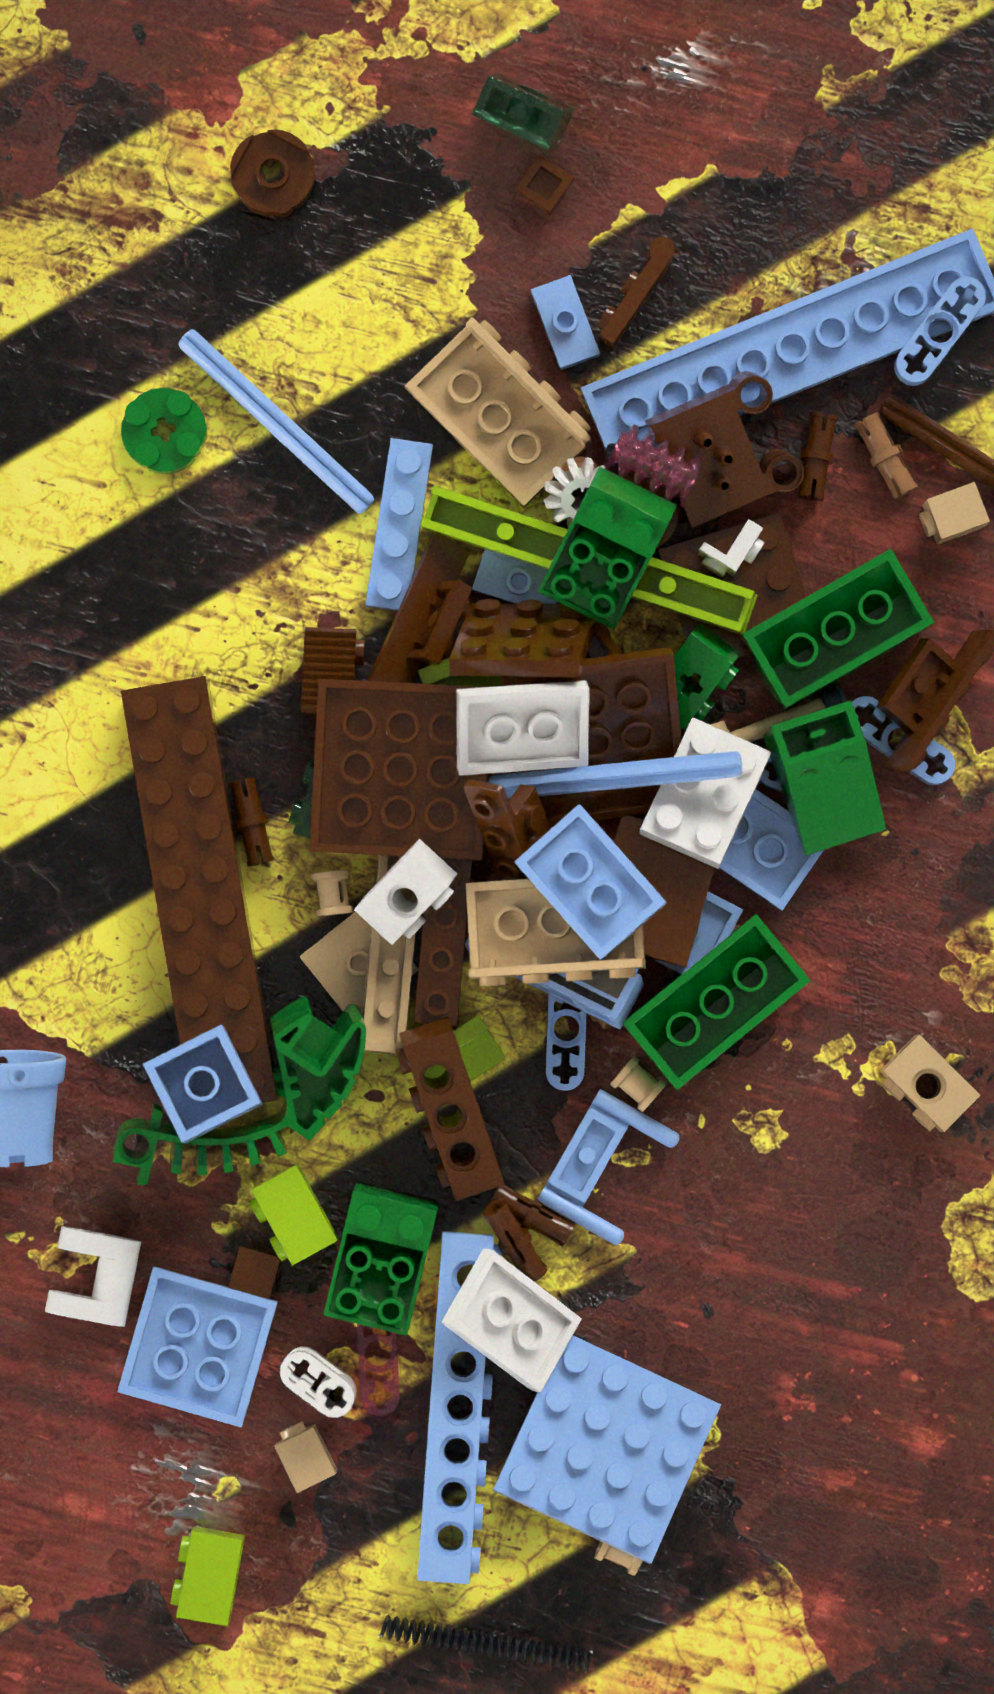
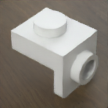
M748 519L726 555L704 542L698 551V555L704 558L701 564L720 577H723L725 573L734 577L742 562L745 560L752 564L765 542L758 539L763 527Z

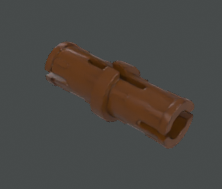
M823 412L810 413L811 419L806 449H802L800 459L804 460V477L799 485L797 497L807 499L808 496L812 501H824L828 464H832L834 454L830 452L837 416L828 413L827 417H824L823 420Z
M255 777L244 779L247 797H244L241 780L229 783L238 816L235 826L236 830H241L248 867L259 865L256 847L260 849L263 864L275 861L265 824L269 823L268 816L262 813Z
M506 1185L497 1187L489 1202L490 1204L495 1200L505 1199L521 1227H526L528 1230L530 1228L562 1247L576 1224L542 1206L543 1203L539 1202L537 1198L533 1201Z
M505 1199L493 1201L484 1208L482 1215L498 1237L499 1249L503 1255H509L519 1271L532 1281H537L545 1275L547 1266L542 1262L530 1242L532 1239L531 1234L526 1227L520 1226Z

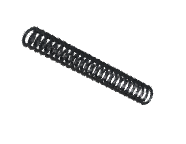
M389 1614L385 1617L381 1632L378 1635L381 1639L386 1631V1637L390 1640L395 1631V1640L398 1642L404 1630V1642L407 1643L410 1640L412 1633V1643L415 1645L421 1633V1645L424 1646L429 1636L431 1648L435 1645L438 1636V1648L441 1649L446 1639L447 1650L452 1648L455 1639L456 1652L460 1650L463 1642V1651L465 1653L469 1651L472 1642L473 1655L477 1653L480 1645V1654L482 1656L486 1654L489 1644V1656L493 1657L497 1648L499 1659L503 1657L506 1647L507 1660L511 1659L515 1647V1661L520 1660L523 1650L524 1663L528 1662L532 1650V1664L537 1663L540 1653L541 1666L545 1665L549 1653V1667L554 1666L557 1656L558 1669L562 1668L566 1655L567 1671L571 1668L574 1659L575 1672L579 1671L583 1658L584 1674L588 1671L594 1653L592 1650L589 1651L587 1657L585 1647L581 1649L579 1654V1650L575 1646L570 1654L568 1644L564 1646L562 1651L560 1643L556 1644L553 1651V1644L549 1642L545 1648L542 1640L536 1648V1641L532 1639L528 1645L525 1637L519 1645V1638L517 1636L513 1638L510 1645V1636L507 1634L502 1642L500 1633L496 1635L493 1643V1633L490 1631L485 1640L483 1630L479 1632L476 1640L475 1629L470 1631L468 1637L466 1627L462 1629L459 1637L458 1626L453 1628L451 1634L449 1624L445 1626L443 1634L440 1623L436 1625L434 1631V1624L429 1622L425 1631V1622L423 1620L420 1621L418 1628L416 1620H411L408 1629V1619L406 1617L403 1618L400 1626V1619L396 1616L391 1626V1616Z

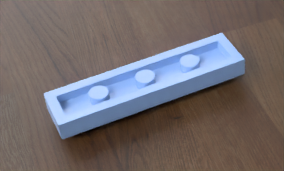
M395 438L390 440L366 607L398 612L412 580L433 444Z

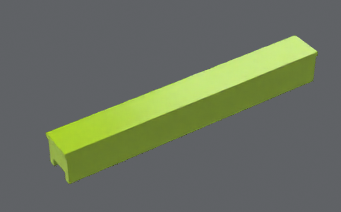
M435 485L431 492L432 497L425 517L422 518L420 524L424 530L438 532L445 537L545 570L549 569L568 530ZM652 557L631 598L742 635L746 632L758 595L753 590Z

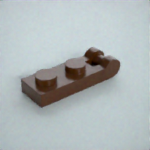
M657 237L651 242L648 252V263L639 274L633 271L620 290L625 297L617 309L610 305L600 318L596 326L602 330L599 334L598 342L609 350L613 351L673 261L675 246L669 238Z

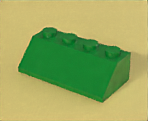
M889 549L743 633L742 636L761 678L781 712H784L929 629L934 621L892 549Z
M755 914L626 1019L623 1025L674 1090H678L811 980L759 916Z

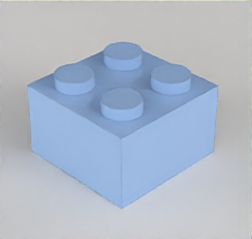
M222 1024L143 1064L181 1142L184 1144L263 1105Z

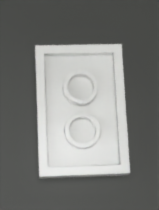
M586 680L457 689V770L459 775L588 766L589 686Z
M692 717L674 757L737 751L742 758V774L734 778L660 785L639 834L719 869L768 763L771 751Z
M483 1248L441 1323L528 1389L541 1393L582 1318L494 1250Z

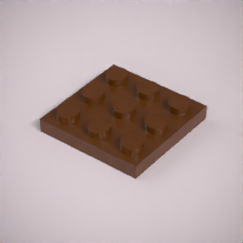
M780 512L753 520V522L763 527L758 539L765 543L752 564L744 560L734 577L728 573L720 577L709 571L701 564L704 558L698 555V551L705 542L726 555L746 523L658 549L659 558L662 561L753 590L758 597L746 629L747 632L807 597ZM677 614L685 641L700 623L741 653L738 659L751 656L742 635Z
M484 599L476 603H470L449 658L450 675L580 677L597 621L563 604H542L541 601L532 599L519 603H500L494 599Z

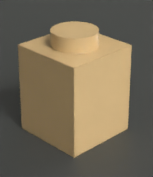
M975 482L927 499L922 505L924 512L919 513L921 524L927 537L934 535L937 545L982 529L990 522Z
M303 1421L280 1432L282 1440L276 1442L274 1447L296 1493L337 1473L335 1463L316 1424L306 1428Z

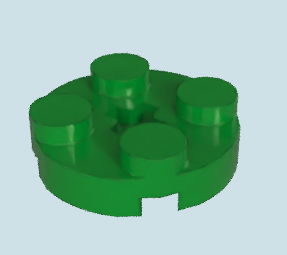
M155 388L142 393L127 405L121 424V436L129 456L141 467L157 474H173L185 470L196 460L195 458L200 454L207 439V426L201 409L185 392L171 388ZM161 420H166L168 425L175 424L176 431L170 433V441L162 442L160 436L152 435V430L158 427V422Z

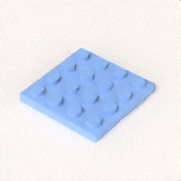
M573 1335L541 1393H536L493 1491L651 1564L721 1404Z

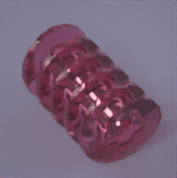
M633 424L625 433L622 432L605 469L609 470L616 463H619L618 476L622 478L626 477L633 470L634 484L638 486L647 478H650L649 491L652 493H656L663 485L666 486L665 499L671 501L678 493H681L680 507H683L701 470V456L696 454L686 463L684 462V447L680 446L670 455L668 454L669 440L664 439L655 448L653 447L654 433L649 431L639 440L637 439L638 425Z

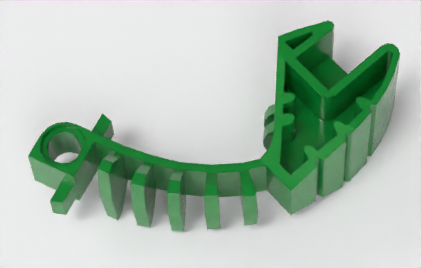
M305 996L284 1007L270 1018L280 1065L274 1068L272 1074L274 1081L277 1082L275 1085L276 1094L280 1097H285L284 1104L280 1112L269 1118L248 1125L214 1129L186 1143L196 1145L197 1175H207L206 1146L221 1145L224 1173L233 1172L231 1144L246 1142L250 1164L253 1166L261 1163L256 1143L257 1139L269 1135L276 1154L280 1157L287 1153V1147L279 1130L288 1126L309 1141L325 1125L324 1118L330 1119L342 1106L341 1100L347 1099L356 1081L355 1074L359 1073L366 1045V1026L361 1010L357 1005L349 1004L346 1006L332 1028L312 1015L309 1000ZM155 1103L153 1104L150 1120L132 1118L125 1121L119 1127L115 1138L113 1162L140 1167L137 1185H146L148 1183L158 1139L172 1142L170 1148L171 1173L181 1174L182 1144L184 1143L181 1142L173 1125L161 1123L163 1107ZM140 1134L148 1140V1143L143 1149L131 1150L125 1146L124 1141L129 1135Z

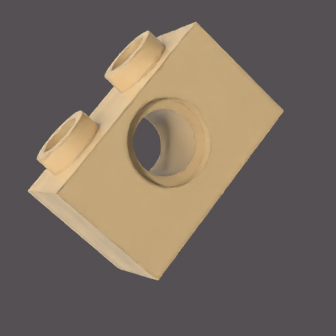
M920 1034L914 1035L879 1071L886 1078L881 1083L884 1088L898 1101L905 1096L917 1108L912 1115L929 1132L934 1127L940 1132H945L981 1096ZM926 1073L932 1075L938 1085L935 1095L928 1099L922 1098L916 1091L917 1079Z

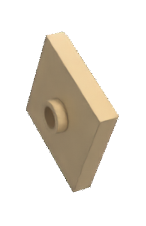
M355 911L299 957L342 1011L349 1004H355L359 1007L363 1016L372 926ZM414 962L412 963L411 976L419 971Z

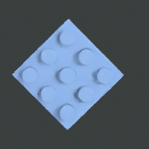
M154 1266L117 1392L242 1428L278 1301Z

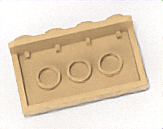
M472 317L466 322V327L405 385V389L524 509L545 488L544 484L546 481H553L556 478L552 472L554 467L561 468L569 458L579 456L590 445L591 437L587 432L591 428L576 411L573 410L568 414L557 403L561 397L545 380L538 384L528 374L531 366L517 351L513 350L509 354L498 343L502 338L492 325L486 320L479 324Z
M529 879L466 883L471 969H468L469 978L479 979L480 986L506 985L505 977L522 976L523 984L549 982V974L566 973V981L592 980L593 971H609L610 979L636 977L635 969L646 968L643 925L601 961Z

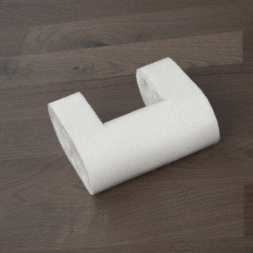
M61 1226L57 1248L98 1256L99 1260L92 1296L49 1290L45 1312L124 1327L141 1241Z
M300 1346L293 1349L281 1364L280 1376L282 1382L322 1414L328 1417H340L350 1411L357 1396L355 1381L319 1352L310 1347ZM303 1359L310 1363L307 1369L309 1374L304 1373L301 1377H297L293 1373L296 1369L293 1362L299 1364ZM323 1371L327 1376L321 1381L317 1391H314L311 1388L316 1381L313 1377L318 1379ZM339 1387L343 1390V1399H338L334 1402L329 1397L330 1390Z

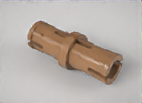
M879 412L862 419L863 422L859 421L854 424L872 456L869 460L872 467H878L892 494L893 500L918 488L900 456L903 452L900 445H894L880 418Z

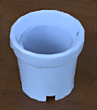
M0 1050V1057L6 1058V1063H0V1167H10V1163L24 1162V1167L50 1163L53 1161V1135L58 1084L64 1081L66 1056L55 1052L39 1050Z

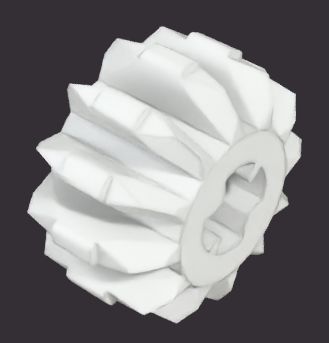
M588 457L583 461L581 468L577 467L574 458L567 460L569 470L566 472L560 467H554L552 472L558 481L550 480L544 484L545 490L551 494L544 499L546 508L555 509L552 516L557 523L567 518L568 528L582 502L579 496L575 500L572 492L577 488L584 492V487L587 491L599 468L597 467L593 470V461Z

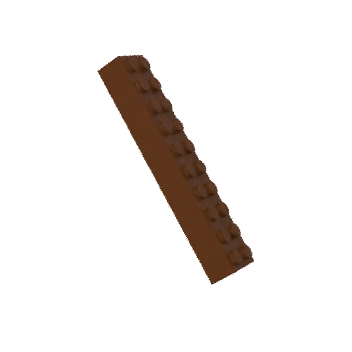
M206 676L121 690L180 1045L222 1024L262 1103L280 1100L275 1089L277 1082L274 1081L272 1074L275 1067L209 681Z

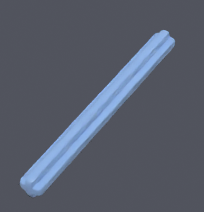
M191 329L180 339L178 344L184 353L352 509L362 514L371 506L374 501L373 495L197 331Z
M732 751L492 775L488 783L503 786L508 799H511L520 784L536 787L540 797L734 778L741 776L743 763L740 753Z

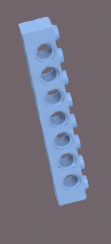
M442 1232L417 1581L469 1584L470 1573L479 1574L480 1547H472L473 1530H482L484 1504L475 1503L476 1486L485 1487L487 1461L478 1460L479 1443H488L490 1417H481L482 1399L491 1400L493 1374L484 1373L486 1356L441 1322L462 1287L457 1280V1273L460 1268L465 1265H474L483 1248L494 1250L501 1256L502 1251L499 1249L498 1244H494V1234ZM465 1351L474 1356L476 1367L471 1373L460 1375L452 1369L451 1359L458 1352ZM456 1395L467 1396L473 1404L472 1412L464 1418L454 1417L448 1410L449 1400ZM455 1438L463 1439L469 1445V1455L461 1461L451 1460L447 1457L444 1449L448 1441ZM450 1482L462 1484L467 1492L466 1498L459 1504L446 1502L441 1493L446 1484ZM449 1525L458 1527L464 1536L463 1541L458 1546L452 1548L444 1546L438 1537L440 1530Z

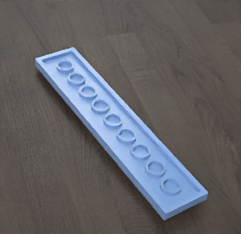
M972 228L581 387L580 391L605 451L610 443L655 448L644 420L728 385L731 379L739 372H754L767 380L773 391L772 404L900 352L949 286L960 277L967 276L977 279L981 282L986 292L985 303L972 322L993 314L994 277ZM969 288L964 292L958 289L955 291L959 299L951 311L945 305L941 307V310L952 313L960 324L965 320L958 318L957 315L964 305L970 303L974 306L976 304L972 300L974 292ZM935 320L928 326L930 338L952 330L950 325L943 320ZM917 339L915 343L919 344L922 343V341L920 339ZM750 382L743 387L741 391L743 403H751L757 399L760 392L757 382ZM741 409L737 410L739 416L747 414Z

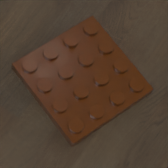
M671 647L588 658L584 661L580 677L500 676L501 686L586 680L589 686L588 766L672 758L675 756L682 741L674 654ZM541 770L515 771V772H511V773H521V772H531V771H541ZM660 785L540 796L539 798L551 828L579 804L594 821L619 818L625 815L647 814Z
M318 679L310 851L403 856L421 839L440 858L483 860L484 840L463 786L467 780L487 782V774L459 775L457 770V689L483 687Z

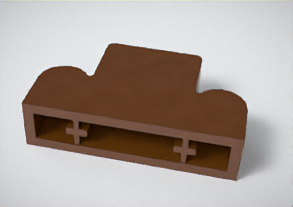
M625 815L620 820L614 843L667 902L643 924L645 956L686 968L715 867L640 835V828L644 820Z

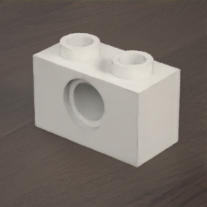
M419 839L363 897L354 910L391 945L402 934L410 939L425 923L426 919L421 915L431 905L435 910H438L453 894L454 891L449 885L457 873ZM401 888L412 890L416 894L418 901L413 902L404 898Z

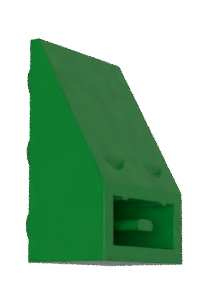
M599 466L537 592L615 630L677 505Z
M851 700L769 727L763 737L767 749L771 751L770 757L805 856L886 830L866 740Z
M356 1183L323 1316L407 1336L439 1203Z

